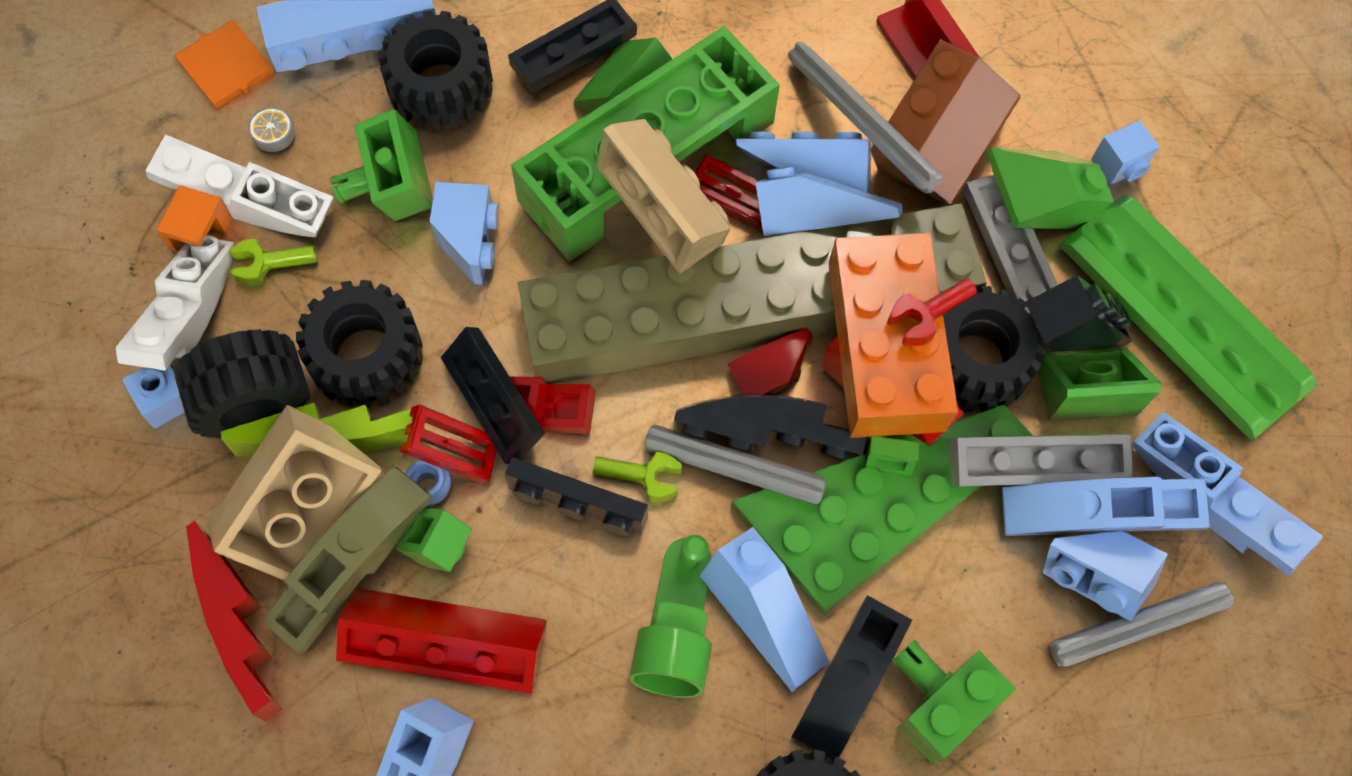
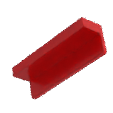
M905 0L904 5L877 17L876 22L914 80L940 39L979 57L941 0Z
M356 589L338 617L336 661L532 694L536 683L539 647L546 630L547 621L541 618L367 589Z

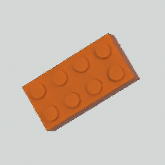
M931 234L835 238L829 260V272L850 438L946 432L958 413L943 315L935 319L934 325L937 331L932 341L920 346H904L902 344L906 332L913 327L919 326L914 318L905 317L893 325L887 324L896 301L903 295L909 293L914 298L926 302L940 294Z

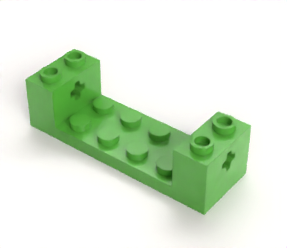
M723 26L511 164L517 201L570 263L605 239L603 213L622 201L596 167L603 129L615 123L645 119L653 130L658 129L666 136L671 145L672 154L679 162L725 130L736 140L749 139L750 132H761L772 125L775 119L780 84L737 38Z

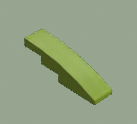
M314 402L295 408L330 425L364 454L383 452L401 447V444L406 442L408 435L404 434L406 425L411 424L413 417L409 416L411 409L373 420L366 405L327 417L322 416ZM281 413L221 431L222 441L235 456L252 457Z

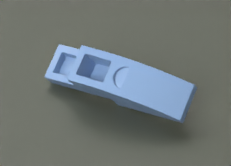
M1164 411L1134 440L1132 445L1156 476L1161 477V480L1205 479L1210 528L1242 554L1249 547L1289 577L1323 538L1317 531L1239 477L1243 467Z
M1161 477L1113 478L1003 487L1001 489L1004 536L1095 534L1121 530H1204L1210 528L1205 479L1161 480Z

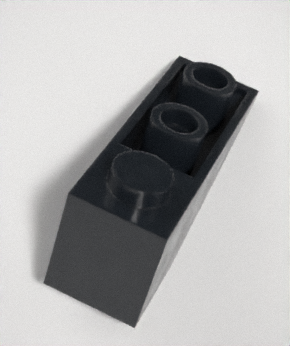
M1078 275L1025 302L1044 343L1057 351L1124 345L1132 342L1126 328L1132 326V322L1121 302L1115 303L1109 293L1103 294L1096 283L1090 285Z
M867 595L858 608L791 738L811 750L824 751V757L833 759L835 756L840 757L890 666L912 619Z

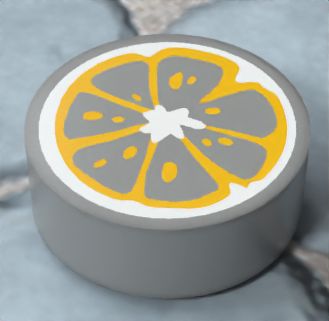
M268 107L261 109L249 121L248 130L254 144L263 151H281L287 148L294 140L295 127L288 113L280 108Z

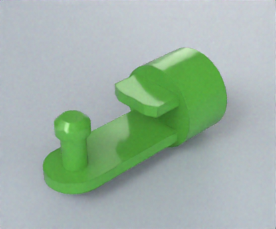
M690 535L687 538L678 539L668 547L663 559L651 624L638 631L629 680L635 686L648 692L676 698H694L704 693L712 644L704 637L708 616L704 612L708 586L700 578V574L708 565L712 556L707 541L699 535Z

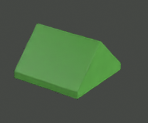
M656 37L622 42L575 98L574 106L590 114L673 58Z
M1127 347L1046 352L1045 357L1041 361L1042 366L1039 369L1048 421L1139 415L1161 392V382Z

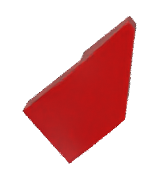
M807 328L761 346L728 363L741 393L776 394L792 385L793 381L798 382L802 372L800 366L807 345H811L813 339L811 332Z
M510 376L544 431L590 434L596 391L591 384H547L541 377Z

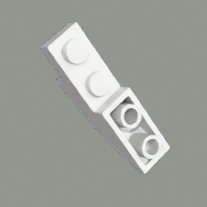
M166 134L145 171L147 179L176 191L179 185L221 197L233 219L258 227L299 236L316 238L334 201V197L254 163L249 162L245 168Z
M206 235L200 246L184 244L156 278L155 288L157 297L115 347L119 364L165 371L174 358H181L196 347L208 326L223 292L233 261L229 250L235 246V242L218 240L214 236Z

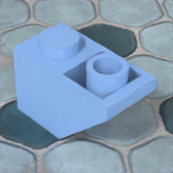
M435 182L430 224L436 243L474 285H483L485 269H492L494 264V243L489 242L491 229H498L499 203H492L489 185Z
M1122 530L1055 538L1050 544L1043 574L1054 579L1062 587L1072 589L1098 603L1104 610L1116 613L1132 621L1156 585L1168 554Z

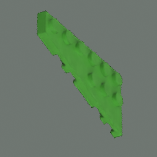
M1001 405L956 421L931 446L916 438V442H920L919 460L912 476L885 473L872 467H865L866 454L812 472V474L826 479V489L819 504L809 503L764 489L733 500L731 507L750 529L754 527L785 565L789 576L824 616L981 487H951L950 438L1033 435L1005 405Z

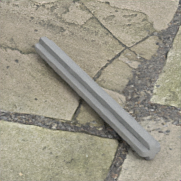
M805 42L795 43L794 49L788 53L789 60L918 189H921L924 193L934 192L935 187L942 182V174Z

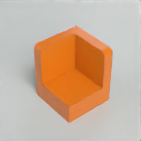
M179 185L156 231L169 250L179 252L184 242L195 246L202 245L210 229L226 234L233 218L221 197Z

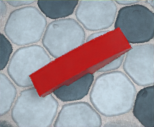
M193 521L186 526L192 574L206 625L227 673L251 713L266 722L280 712L282 707L256 672L257 668L272 657L245 620L259 610L261 606L227 558L214 552L210 534L196 521Z

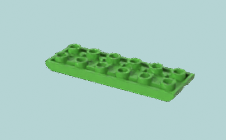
M1122 195L1059 244L1065 253L1105 293L1111 295L1115 303L1121 302L1130 319L1251 441L1317 386L1314 374L1134 197Z

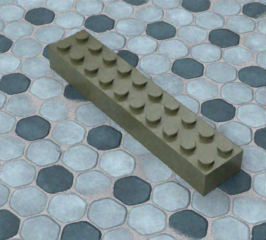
M961 203L901 214L899 218L814 229L719 246L681 274L678 273L666 256L520 281L518 282L535 377H541L547 384H555L766 345L806 328L811 332L812 336L837 332L829 272V260L835 238L930 233L940 293L965 278H969L974 283L978 293L981 286H986L987 281Z

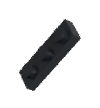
M606 0L508 55L509 65L531 94L617 47L622 42L637 35V25L617 0Z
M465 327L440 358L503 462L509 464L512 457L522 460L545 432L481 330L477 327Z
M514 457L511 458L505 472L508 487L513 490L512 494L525 502L539 504L540 500L557 505V510L570 518L583 520L585 516L602 521V526L613 533L628 536L631 531L642 535L648 519V504Z

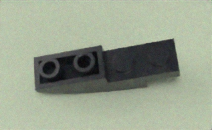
M741 394L703 400L678 408L674 417V421L682 423L680 431L704 439L708 438L709 431L728 436L726 445L753 452L755 444L766 447L771 429L778 431L776 439L800 447H803L805 439L823 444L822 453L845 460L849 459L850 452L863 455L868 437L850 438L849 430L823 423L827 405L824 403L775 394Z

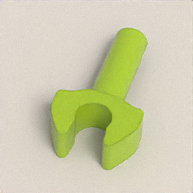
M252 238L239 242L229 250L235 261L254 260L253 264L248 267H239L231 270V274L237 282L251 287L262 286L266 274L271 269L317 263V252L314 245L267 251L261 248L257 239Z
M659 451L655 453L651 461L644 465L596 456L593 466V475L640 483L647 491L648 501L659 503L675 498L678 488L673 485L658 483L655 479L656 475L661 472L676 475L682 473V464L670 454Z

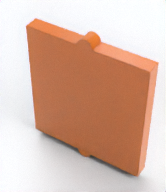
M234 20L229 21L208 35L201 34L200 40L174 55L215 109L241 93L248 94L250 92L249 88L275 73L270 63Z

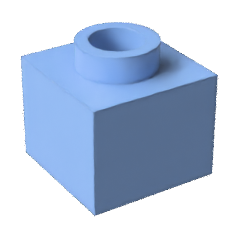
M1141 120L1104 136L1091 160L1100 165L1109 185L1125 178L1130 182L1138 179L1150 169L1151 165L1149 163L1159 149V145Z
M172 364L165 371L143 367L121 379L141 415L154 429L184 413Z

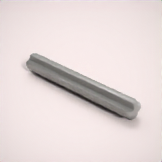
M653 425L646 435L645 446L649 452L656 453L659 451L668 453L677 461L809 503L819 504L826 489V479L824 477L665 427Z
M1215 582L1140 609L1132 621L1120 616L1053 640L1050 643V651L1058 666L1067 667L1228 609L1234 604V598L1226 583Z

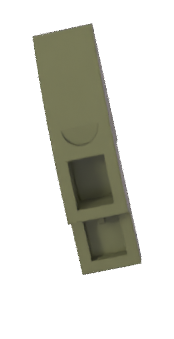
M394 466L362 494L301 559L284 581L289 587L261 622L296 653L306 652L366 574H374L433 496L401 469Z

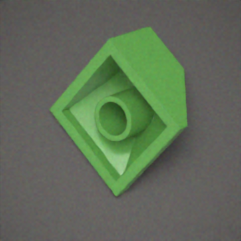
M990 148L986 152L1014 228L1079 229L1114 202L1107 185L1106 176L1097 163L1057 151Z

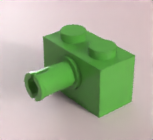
M395 109L354 124L363 166L330 178L332 185L338 184L331 187L337 200L343 204L350 199L370 192L372 204L394 221L432 208L433 197L417 131Z
M916 640L912 641L906 649L892 660V663L897 665L924 694L921 697L924 702L897 728L932 766L945 759L1016 690L980 650L953 674L950 671L945 674L918 645Z

